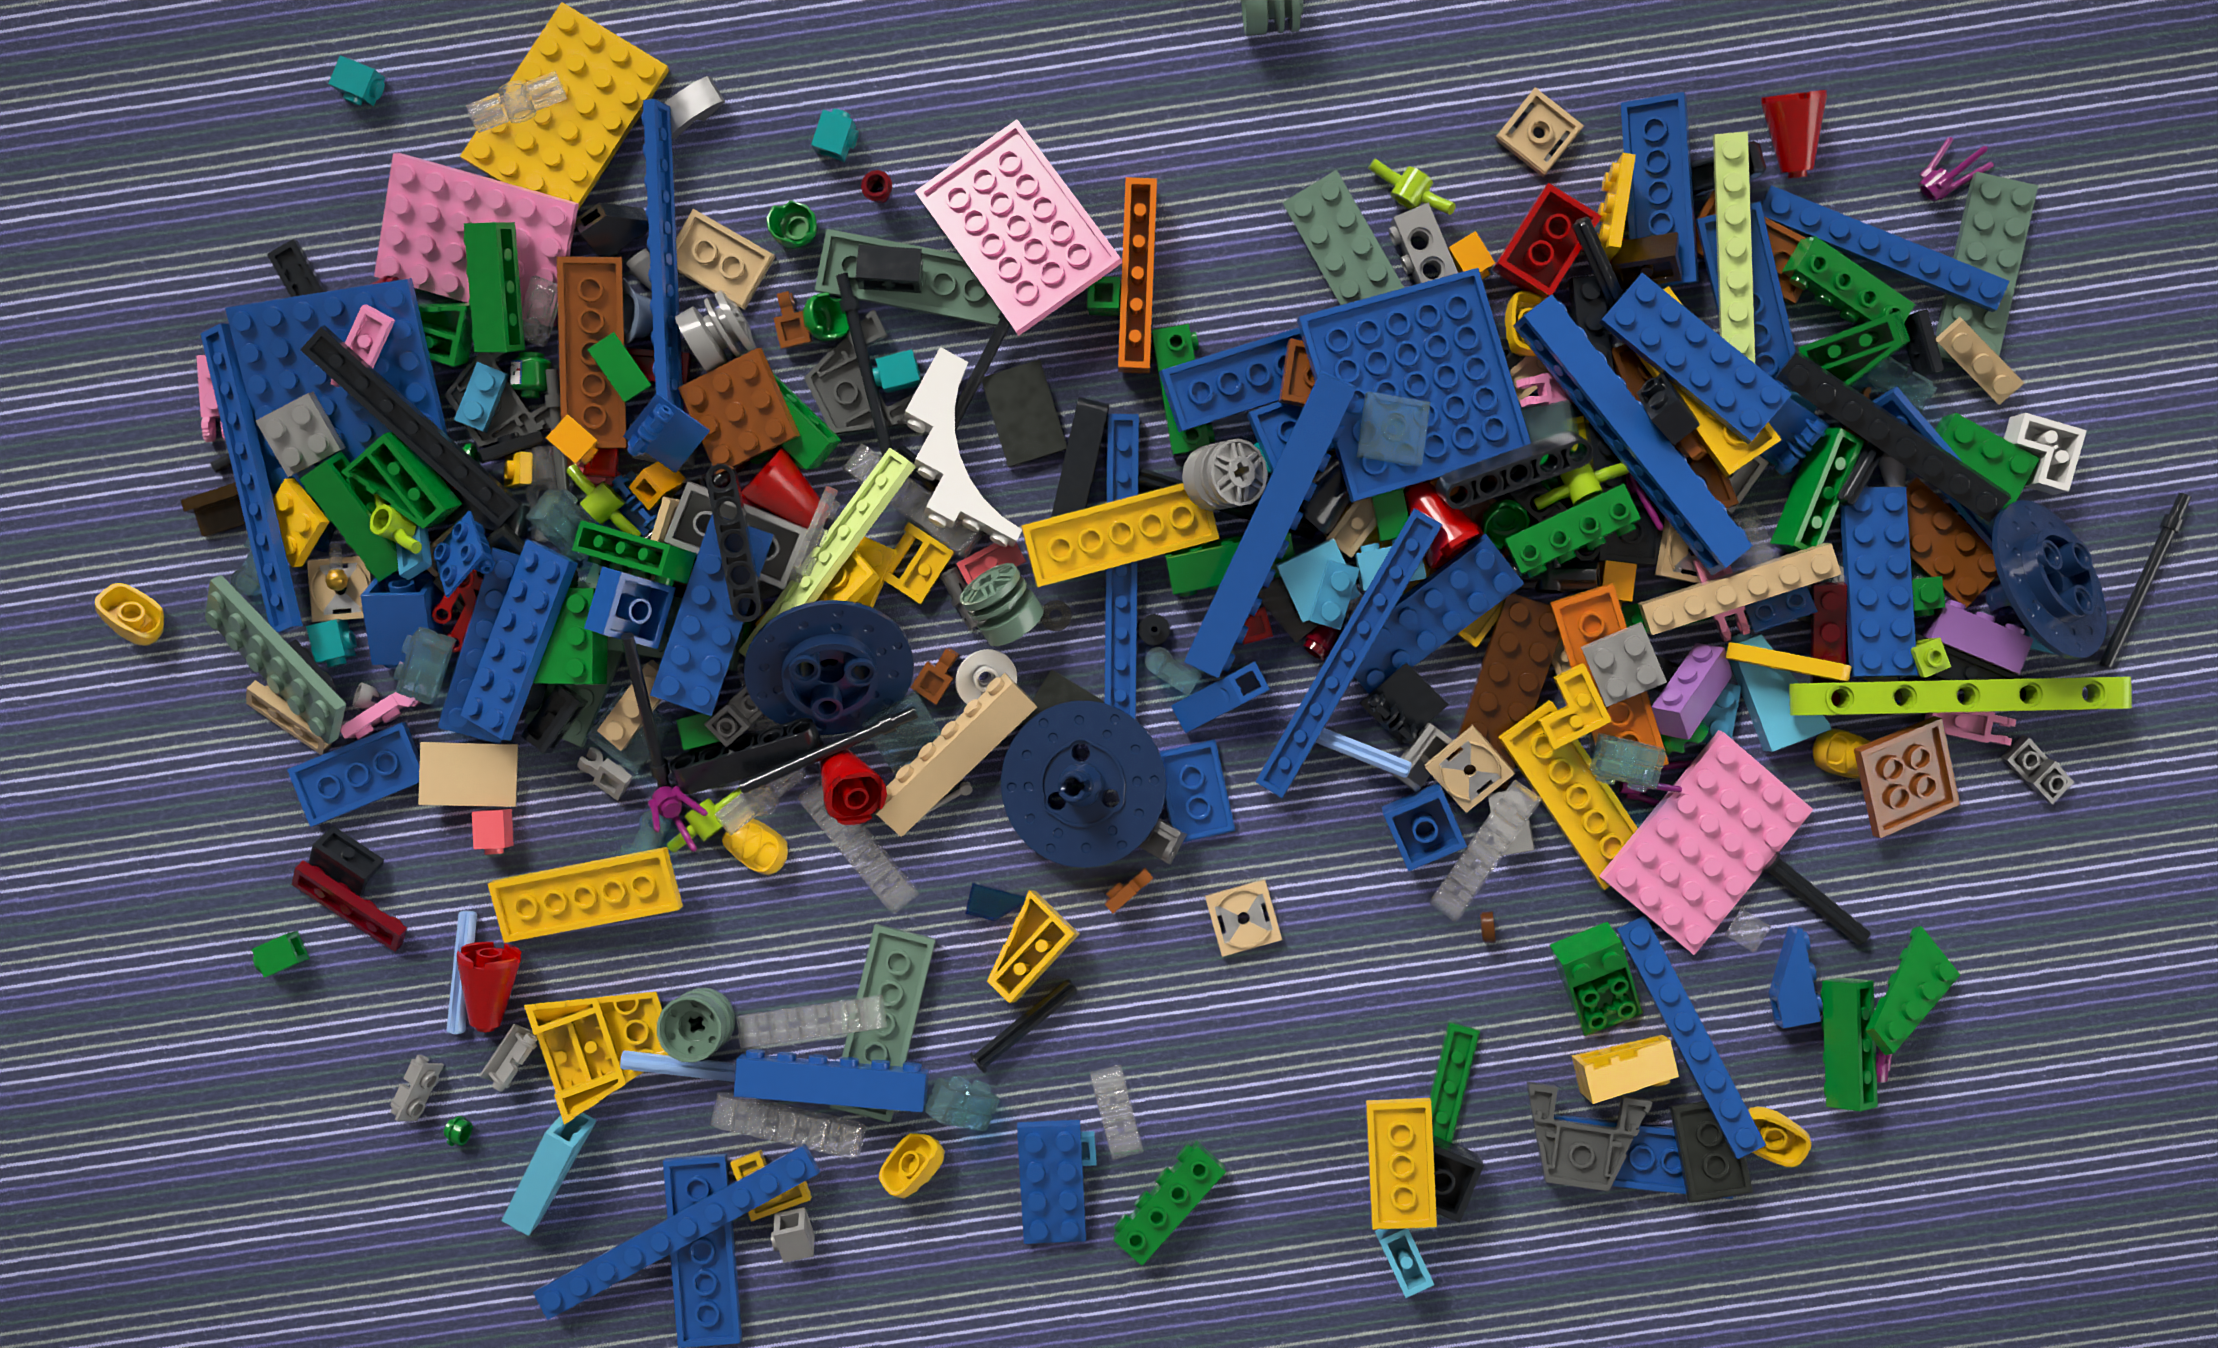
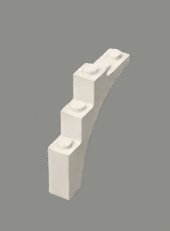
M940 347L905 410L903 420L907 421L908 427L914 431L929 433L915 459L914 465L918 469L917 472L926 479L933 481L936 478L940 480L925 508L924 514L929 516L928 520L941 528H945V526L952 528L957 518L963 520L962 525L974 532L981 530L991 535L990 540L1003 547L1007 545L1014 547L1022 529L1002 517L982 497L969 478L958 449L955 435V403L958 388L968 362Z

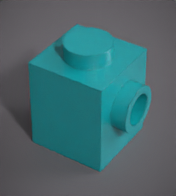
M340 55L328 84L344 94L342 98L352 104L361 106L362 102L374 106L376 99H379L383 94L385 77L371 67Z
M833 108L832 112L822 110L811 143L815 153L845 162L849 148L854 149L859 135V131L856 130V125L853 119L850 118L851 115L835 108Z
M912 349L876 358L877 368L872 369L877 387L883 386V390L886 393L920 385L922 379L917 359Z
M334 619L306 626L313 658L316 663H326L327 668L347 664L345 658L356 656L354 648L357 647V640L354 632L349 629L347 620Z

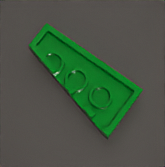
M1922 926L1912 929L1909 935L1911 941L1908 948H1904L1899 957L1901 963L1896 973L1891 974L1887 982L1889 985L1885 997L1880 998L1865 1030L1884 1055L1894 1054L1960 976V973Z

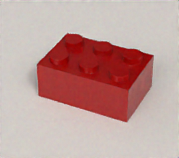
M1548 182L1495 263L1492 271L1520 289L1533 292L1546 299L1551 294L1553 295L1582 249L1572 225L1577 219L1588 217L1595 228L1602 216Z

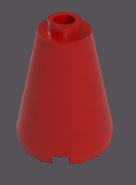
M1827 90L1761 98V106L1780 172H1787L1788 178L1806 177L1807 170L1814 169Z
M782 448L771 457L741 492L742 496L748 501L784 520L807 528L809 531L813 529L817 532L829 519L825 515L828 508L789 454Z
M1429 481L1405 487L1404 491L1406 493L1404 497L1409 516L1413 509L1416 508L1443 524L1424 556L1430 569L1433 567L1439 569L1463 551L1468 544H1472L1484 535L1481 528L1460 509H1453L1437 495L1436 487Z
M849 749L820 761L824 806L830 817L836 819L838 823L843 825L861 824L872 818L871 814L878 808L879 810L883 808L887 798L886 785L883 779Z
M474 942L462 946L461 953L457 951L456 960L469 1024L478 1032H492L502 1023L522 955L519 948L511 944L504 943L503 949L495 948L494 942Z

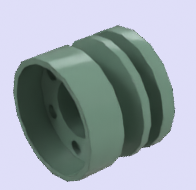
M1241 0L1245 36L1266 34L1269 19H1274L1278 33L1284 32L1285 18H1288L1290 31L1299 32L1303 13V0Z
M1013 563L997 565L985 571L968 584L960 596L959 601L968 610L970 617L978 621L977 627L990 646L1006 645L1019 639L1029 632L1043 616L1044 608L1030 589H1026L1027 582L1020 576L1019 570Z
M696 988L672 1000L661 1011L657 1021V1037L661 1047L670 1057L681 1062H697L709 1057L731 1038L735 1028V1013L730 1001L722 993L711 988ZM699 1016H701L704 1019L702 1021L703 1027L698 1026Z

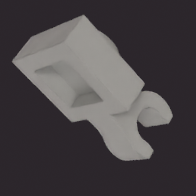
M591 747L587 757L592 761H588L581 756L577 767L581 771L595 777L593 784L618 801L625 794L633 776L608 758L603 762L602 753L598 749Z

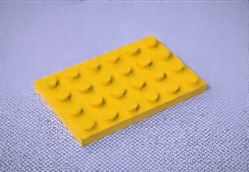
M561 2L460 157L495 180L579 203V210L642 114L643 100H649L653 97L670 70L664 63Z

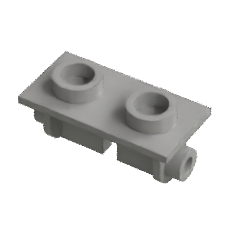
M513 1024L479 1076L493 1081L492 1087L500 1092H503L505 1088H509L510 1082L518 1072L517 1067L519 1064L522 1065L532 1049L537 1047L535 1043L537 1035H534L530 1029Z
M417 1055L416 1059L411 1060L403 1078L411 1086L409 1088L405 1084H400L390 1104L392 1107L391 1113L396 1115V1121H418L420 1115L425 1110L426 1102L433 1087L439 1080V1074L444 1064L428 1063L429 1059L423 1055Z

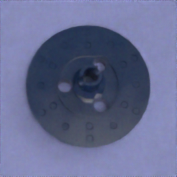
M2020 500L2007 505L1999 512L1993 526V556L2001 584L1992 587L1986 593L1989 608L1991 611L2002 607V610L1998 612L1999 616L2015 612L2027 630L2043 646L2058 656L2070 660H2079L2093 655L2099 650L2104 641L2107 614L2102 587L2092 564V557L2088 548L2077 539L2058 516L2046 507L2027 500Z
M841 600L806 603L777 615L755 635L749 645L744 661V678L747 691L754 704L764 715L779 725L801 718H811L820 735L853 732L878 721L877 718L889 714L903 700L911 685L914 672V660L910 643L904 632L893 620L880 611L866 605Z
M1071 701L1052 706L1040 712L1029 720L1017 733L1004 759L1001 774V793L1010 823L1019 837L1031 849L1044 858L1058 864L1089 868L1117 861L1130 854L1146 840L1157 824L1163 809L1166 794V775L1161 754L1153 738L1131 715L1121 709L1101 702ZM1081 743L1087 745L1090 750V756L1086 761L1080 760L1076 754V749ZM1077 779L1080 783L1084 782L1085 784L1084 789L1079 794L1071 786V783L1077 781ZM1110 789L1115 790L1119 794L1120 800L1115 807L1110 806L1105 799L1106 793ZM1056 792H1060L1058 794L1066 801L1062 809L1056 808L1052 802L1053 795Z

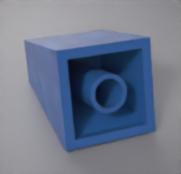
M429 571L421 572L410 580L399 576V572L392 573L380 582L375 578L360 595L372 665H384L386 668L415 665L418 668H425L435 664L443 653V624L435 622L432 617L434 607L441 603L443 599V593L433 583L435 577ZM443 609L437 610V615L443 618Z

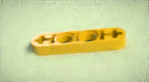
M1731 642L1728 643L1725 657L1729 660L1842 682H1849L1852 666Z

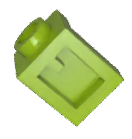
M1940 637L1917 640L1916 646L1911 648L1913 659L1922 678L1929 677L1951 667Z

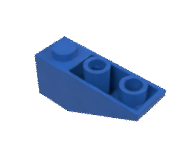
M1254 661L1171 705L1184 732L1187 733L1270 690Z
M1788 925L1768 993L1774 1024L1782 1028L1820 1022L1819 1012L1823 1011L1820 995L1815 993L1813 983L1817 979L1816 970L1813 963L1809 962L1807 950H1810L1811 947L1809 936L1806 931L1803 932V928L1796 925Z

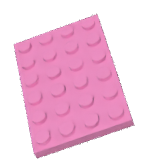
M1015 120L915 191L1018 336L1122 264L1120 256L1018 120Z
M393 153L374 277L382 278L388 275L390 277H398L399 280L412 278L414 288L469 303L470 294L466 274L467 258L466 246L464 244V223L515 222L523 319L548 326H556L558 322L557 257L570 256L579 203L402 153Z
M1719 730L1674 784V786L1682 787V792L1668 791L1599 875L1602 880L1693 955L1697 953L1761 875L1763 868L1776 852L1783 848L1813 811L1800 797L1728 735Z

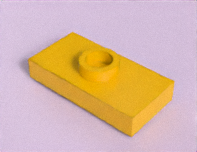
M518 452L505 456V488H518L532 483V452Z

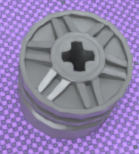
M722 290L715 293L720 308L717 309L709 298L704 300L708 315L703 317L692 306L675 316V320L685 340L707 373L727 363L724 349L729 348L736 357L742 355L737 343L738 341H741L749 352L756 348L752 339L751 328L736 303L731 301Z
M1242 439L1227 440L1197 448L1190 453L1184 463L1182 474L1184 489L1190 500L1199 508L1208 511L1253 503L1260 498L1264 491L1268 476L1266 461L1260 450L1251 442Z

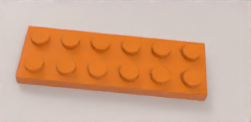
M1613 583L1550 602L1570 668L1581 663L1585 664L1599 695L1600 692L1581 647L1627 628ZM1647 691L1608 707L1605 706L1612 722L1592 731L1591 735L1607 783L1669 764Z

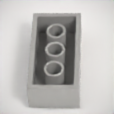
M687 482L664 542L695 552L698 555L712 514L707 488L693 482ZM730 501L724 502L720 508L721 516L731 520L734 519L737 514L736 505ZM744 503L748 525L774 534L759 580L785 589L809 529Z

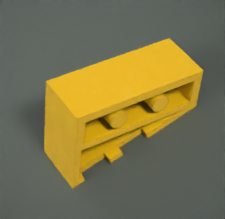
M1034 890L1028 891L1024 905L1015 919L1011 933L1005 945H1003L987 980L1009 1003L1017 1002L1080 934Z
M1664 1035L1572 1055L1579 1091L1592 1104L1626 1093L1636 1092L1651 1085H1666L1671 1082L1670 1079L1679 1077L1671 1041Z

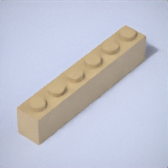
M1822 543L1640 602L1638 605L1647 633L1655 635L1841 575V571L1832 544Z
M1006 673L1001 677L993 679L987 686L986 691L978 699L970 701L966 705L964 712L955 721L947 723L942 729L941 734L932 743H927L921 748L918 757L910 764H906L899 769L896 778L886 786L887 798L881 810L878 808L875 811L876 815L902 837L1037 708L1035 703Z

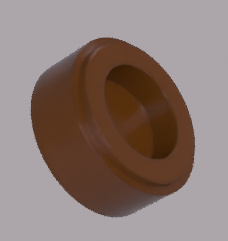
M1493 911L1481 912L1482 941L1484 943H1496Z

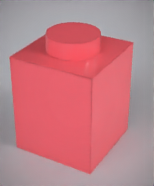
M512 809L472 812L474 850L484 849V855L502 854L504 853V848L514 846Z

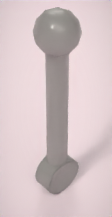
M962 782L958 790L943 797L926 814L961 794L969 795L972 792L971 784L969 782Z

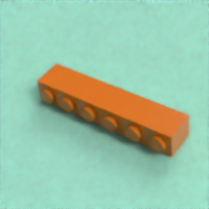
M1125 177L1118 372L1150 373L1157 178Z

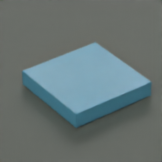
M1334 538L1276 564L1302 622H1306L1310 618L1327 560L1330 559L1346 564ZM1356 585L1350 600L1360 596Z

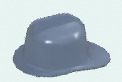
M623 278L624 343L629 344L633 338H643L652 333L653 315L650 311L651 299L635 293L625 278Z

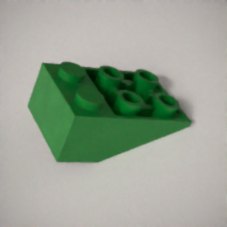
M1608 921L1549 944L1556 968L1584 1036L1643 1014L1622 942Z

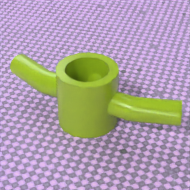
M1376 158L1369 165V170L1395 186L1390 195L1405 208L1412 210L1419 207L1421 202L1425 204L1429 202L1430 207L1448 215L1454 212L1455 203L1429 191L1433 181L1422 171L1408 166L1403 175H1400Z
M1590 463L1583 467L1561 474L1560 477L1564 485L1535 498L1534 502L1538 510H1541L1570 496L1574 506H1577L1603 493L1599 483L1626 475L1629 471L1624 464L1618 463L1594 472Z
M574 464L568 467L566 473L587 495L580 504L594 520L603 525L610 519L622 532L636 536L641 535V532L619 511L625 504V501L609 484L602 481L596 487L583 475V472L577 465Z
M375 494L376 509L370 518L371 531L378 536L397 542L400 546L414 554L419 553L422 550V544L412 538L416 530V524L389 506L388 501Z
M738 787L716 805L710 798L704 800L699 805L708 812L707 816H702L692 809L684 816L690 823L686 829L691 838L693 839L696 835H699L703 841H706L729 823L723 814L746 798L748 793L743 794L740 787ZM681 833L667 843V847L671 852H677L686 844Z

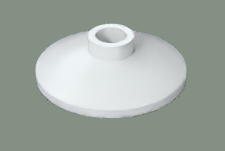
M984 649L974 652L958 668L956 674L957 692L961 699L968 704L970 701L978 699L986 691L989 683L993 679L1001 677L1004 673L1017 684L1016 668L1010 658L1000 651ZM988 672V677L985 680H979L981 673Z

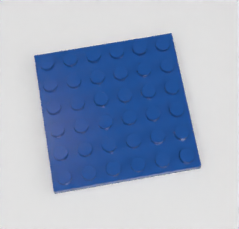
M1479 268L1299 316L1296 319L1315 382L1320 371L1323 370L1355 385L1356 390L1354 394L1359 396L1352 413H1344L1340 424L1345 425L1339 441L1337 443L1333 442L1351 503L1437 479L1445 473L1531 444Z
M412 278L225 308L272 494L277 493L284 479L295 478L302 488L305 489V486L299 479L335 455L333 454L288 477L257 425L256 420L303 395L314 392L343 442L345 449L341 450V452L350 463L384 433L391 432L341 386L335 387L330 383L332 378L300 350L315 332L324 325L345 343L362 305L367 304L395 320L373 369L448 435Z

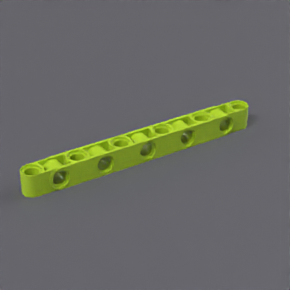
M2131 677L1795 683L1789 684V706L1791 716L2132 708ZM2084 687H2086L2088 690V697L2086 700H2084L2082 696V691ZM2022 688H2024L2026 691V699L2024 700V702H2022V700L2020 699V691ZM1959 689H1962L1964 692L1962 703L1957 699ZM1897 690H1900L1902 693V701L1899 705H1897L1894 699ZM1834 691H1837L1840 695V702L1837 706H1834L1831 701Z

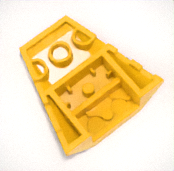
M656 991L524 1005L533 1034L537 1035L556 1091L554 1096L564 1125L638 1075L644 1073L642 1071L620 1068L623 1051L668 1055L661 1047L657 1037V1021L663 1009Z

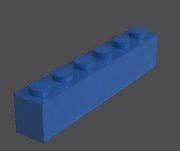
M749 1049L746 1050V1054L742 1053L736 1059L733 1097L923 1112L927 1101L929 1069H924L922 1064L905 1062L903 1067L890 1066V1061L872 1060L871 1064L859 1063V1059L853 1057H841L840 1061H828V1056L814 1054L809 1055V1059L796 1058V1053L778 1052L777 1056L765 1055L764 1050Z

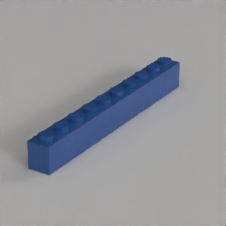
M1551 294L1513 325L1711 575L1727 568L1753 546L1748 540L1746 532L1734 523L1728 515L1726 507L1714 498L1707 489L1706 482L1700 476H1697L1687 464L1686 457L1675 449L1667 437L1652 422L1643 404L1635 399L1627 389L1626 382L1615 374L1607 364L1606 357L1595 349L1587 339L1586 332L1575 324L1568 315L1566 307L1560 301H1557Z
M1323 370L1320 371L1186 655L1184 663L1216 678H1219L1222 670L1229 671L1236 656L1231 653L1235 642L1242 644L1249 629L1244 623L1249 614L1255 616L1262 602V599L1257 596L1262 586L1269 587L1276 570L1271 569L1276 557L1282 560L1290 543L1284 539L1289 529L1294 531L1297 529L1303 513L1298 511L1303 499L1309 502L1316 489L1317 484L1312 482L1317 470L1322 473L1324 472L1331 457L1326 451L1331 441L1335 443L1339 441L1345 425L1340 424L1344 413L1348 412L1351 414L1358 401L1359 396L1354 394L1356 390L1355 385Z

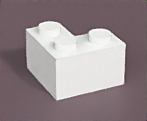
M2028 413L2010 417L2004 439L2040 458L2024 487L2051 495L2069 492L2087 430Z

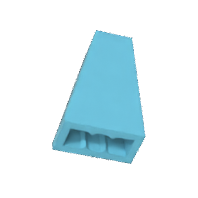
M1740 633L1731 637L1732 643L1773 650L1762 634L1751 635L1749 633L1743 635ZM1727 644V645H1724V648H1725V651H1726V652H1727L1728 644ZM1729 660L1738 685L1742 686L1741 694L1763 751L1773 752L1832 730L1829 722L1823 715H1790L1789 684L1798 683L1790 671Z
M582 1112L564 1125L561 1115L545 1132L501 1220L502 1222L527 1236L532 1233L544 1217L591 1132L596 1119Z

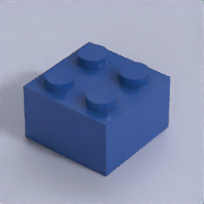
M602 566L584 628L617 639H621V635L625 633H633L636 644L658 649L676 588Z
M1439 783L1381 807L1408 871L1467 847Z

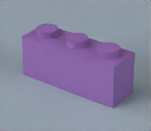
M1947 600L1945 608L1934 609L1935 615L1929 616L1921 634L1928 639L1940 637L1942 643L1952 649L1969 654L1986 663H1991L2013 674H2020L2034 640L2023 635L2024 629L2011 624H2006L2005 627L1994 623L1995 617L1982 612H1977L1976 615L1965 611L1966 606L1953 600Z
M1696 643L1651 707L1660 734L1686 740L1691 738L1733 676L1729 661L1725 658V648Z

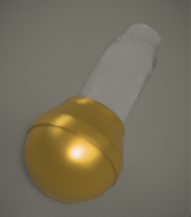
M332 543L329 550L330 570L325 582L329 589L340 591L347 586L348 578L343 570L340 544Z

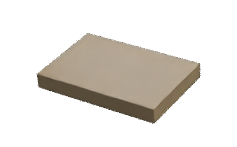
M692 209L676 237L678 273L713 293H717L720 290L724 291L727 297L743 310L747 308L775 259L774 254L695 209Z
M420 742L418 805L516 807L518 744Z

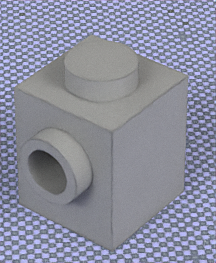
M802 1207L774 1213V1231L771 1233V1241L774 1251H779L783 1263L813 1257L815 1234L806 1208Z

